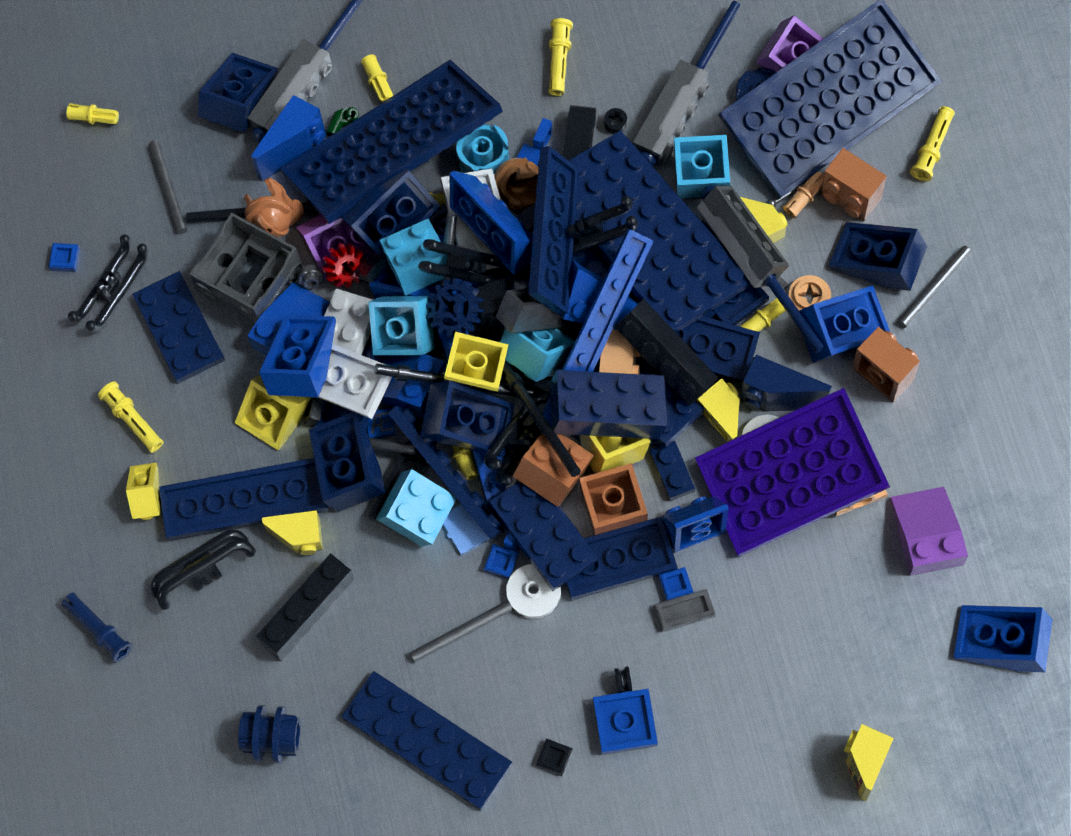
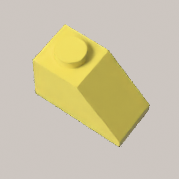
M740 197L773 243L785 237L788 224L781 212L778 213L773 205Z
M721 378L696 401L704 407V417L726 442H729L737 437L740 398L737 396L738 391L730 382L725 383Z
M157 462L130 466L126 493L132 519L148 520L160 515L161 498Z
M317 510L262 518L266 531L295 553L312 555L316 553V550H323L320 518Z

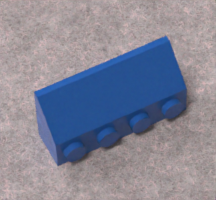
M456 171L449 173L450 208L513 275L529 267L532 256V234L524 227L521 219L514 217L502 200H498L492 194L489 186L482 183L476 176Z

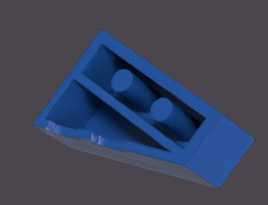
M573 259L568 314L561 316L565 320L584 323L604 279L584 268ZM630 294L628 295L615 325L640 302L638 299Z

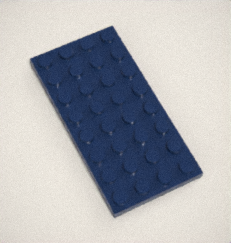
M878 0L720 112L718 116L775 195L781 199L832 162L842 148L850 149L940 84L942 80L885 1Z
M450 59L280 169L285 178L326 222L331 224L335 220L340 219L368 193L404 170L408 169L411 172L418 166L426 163L455 142L471 134L475 129L491 121L502 113L503 110L498 101Z
M621 130L569 160L579 169L575 221L621 204V199L624 196H629L632 199L633 206L631 210L621 216L602 222V227L605 232L625 224L627 217L634 216L638 220V226L634 231L654 241L631 292L639 301L645 299L676 333L751 286V282L729 252ZM624 236L593 247L609 266Z

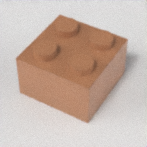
M842 148L825 170L821 194L829 203L837 204L844 208L849 216L865 221L882 199L887 176Z
M878 327L858 347L852 369L889 400L894 402L914 381L920 360L913 350L900 345L891 332L883 331Z
M541 434L521 459L513 477L559 507L579 481V478L583 476L594 455L565 435L557 434L581 470L578 476L572 477L547 439Z
M632 463L579 478L581 495L594 535L648 520V513Z

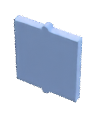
M486 503L483 505L489 513L493 512V510L487 509ZM462 504L450 510L443 526L448 532V539H452L460 555L490 540Z

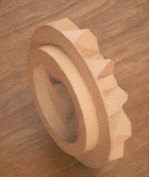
M806 275L792 283L788 296L798 310H802L812 304L831 299V290L823 279L813 275ZM809 287L812 295L817 296L813 298L811 304L807 302L806 297H802L807 294Z

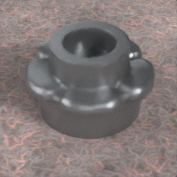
M306 265L299 270L298 283L308 289L315 288L319 285V282H322L323 274L320 273L317 266Z

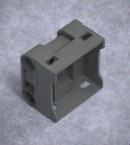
M231 213L224 223L222 232L202 261L198 262L190 272V277L197 291L215 301L221 298L239 308L242 316L256 323L261 314L293 282L295 283L299 270L302 268V263L296 247ZM252 254L265 261L266 264L245 295L232 289L231 285ZM225 262H231L229 267L223 268L221 266Z

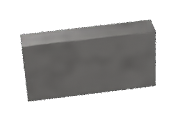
M707 589L654 604L662 633L716 616Z

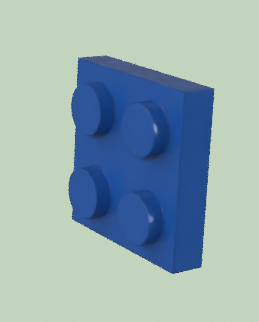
M649 688L593 697L602 754L658 746Z

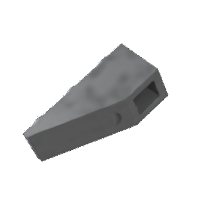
M527 288L507 290L496 315V318L504 325V328L511 333L568 327L572 324L569 320L563 319L561 315H558L530 296Z

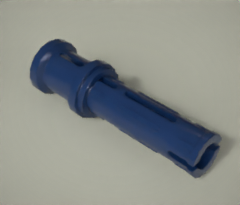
M74 592L66 596L70 600L69 602L63 599L61 605L95 637L94 640L98 647H104L111 654V659L114 662L121 661L129 654L132 644L129 641H124L117 634V629L114 626L106 625Z

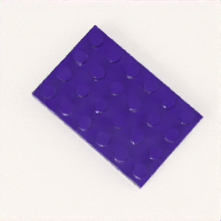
M844 388L695 457L712 497L714 496L723 501L729 508L726 530L739 557L890 488L888 480Z

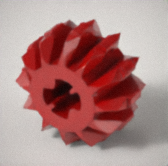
M338 243L337 251L332 247L329 248L330 257H323V261L328 264L321 267L322 271L327 273L326 280L329 282L334 281V285L338 288L342 284L346 288H351L352 280L357 284L360 283V279L353 272L364 260V258H361L363 252L360 249L355 250V246L352 244H348L345 247L342 243ZM344 262L347 266L345 269L342 266Z

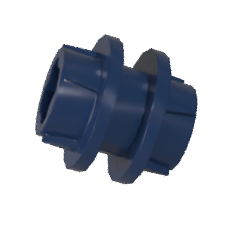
M259 705L256 712H243L238 732L239 750L243 751V753L252 754L254 762H261L264 753H272L273 762L279 764L282 762L283 756H296L299 750L301 735L300 718L295 715H287L284 706L277 708L275 716L267 715L265 705Z

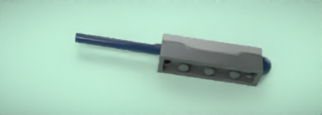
M364 0L350 1L319 46L302 39L247 117L255 142L260 143L293 95L307 101L309 97L316 93L318 83L330 73L332 68L330 55L327 51Z
M737 1L731 2L695 66L681 59L679 60L635 137L633 145L652 166L655 164L661 166L665 158L669 159L674 150V138L682 137L686 129L685 122L687 118H692L697 110L698 103L696 102L700 96L704 97L710 83L707 82L708 72L704 69L741 7Z
M710 185L705 187L701 193L703 202L697 207L703 215V220L711 226L717 235L718 241L726 247L751 282L750 284L754 288L769 287L815 353L821 352L825 348L777 280L789 267L787 261L732 185Z

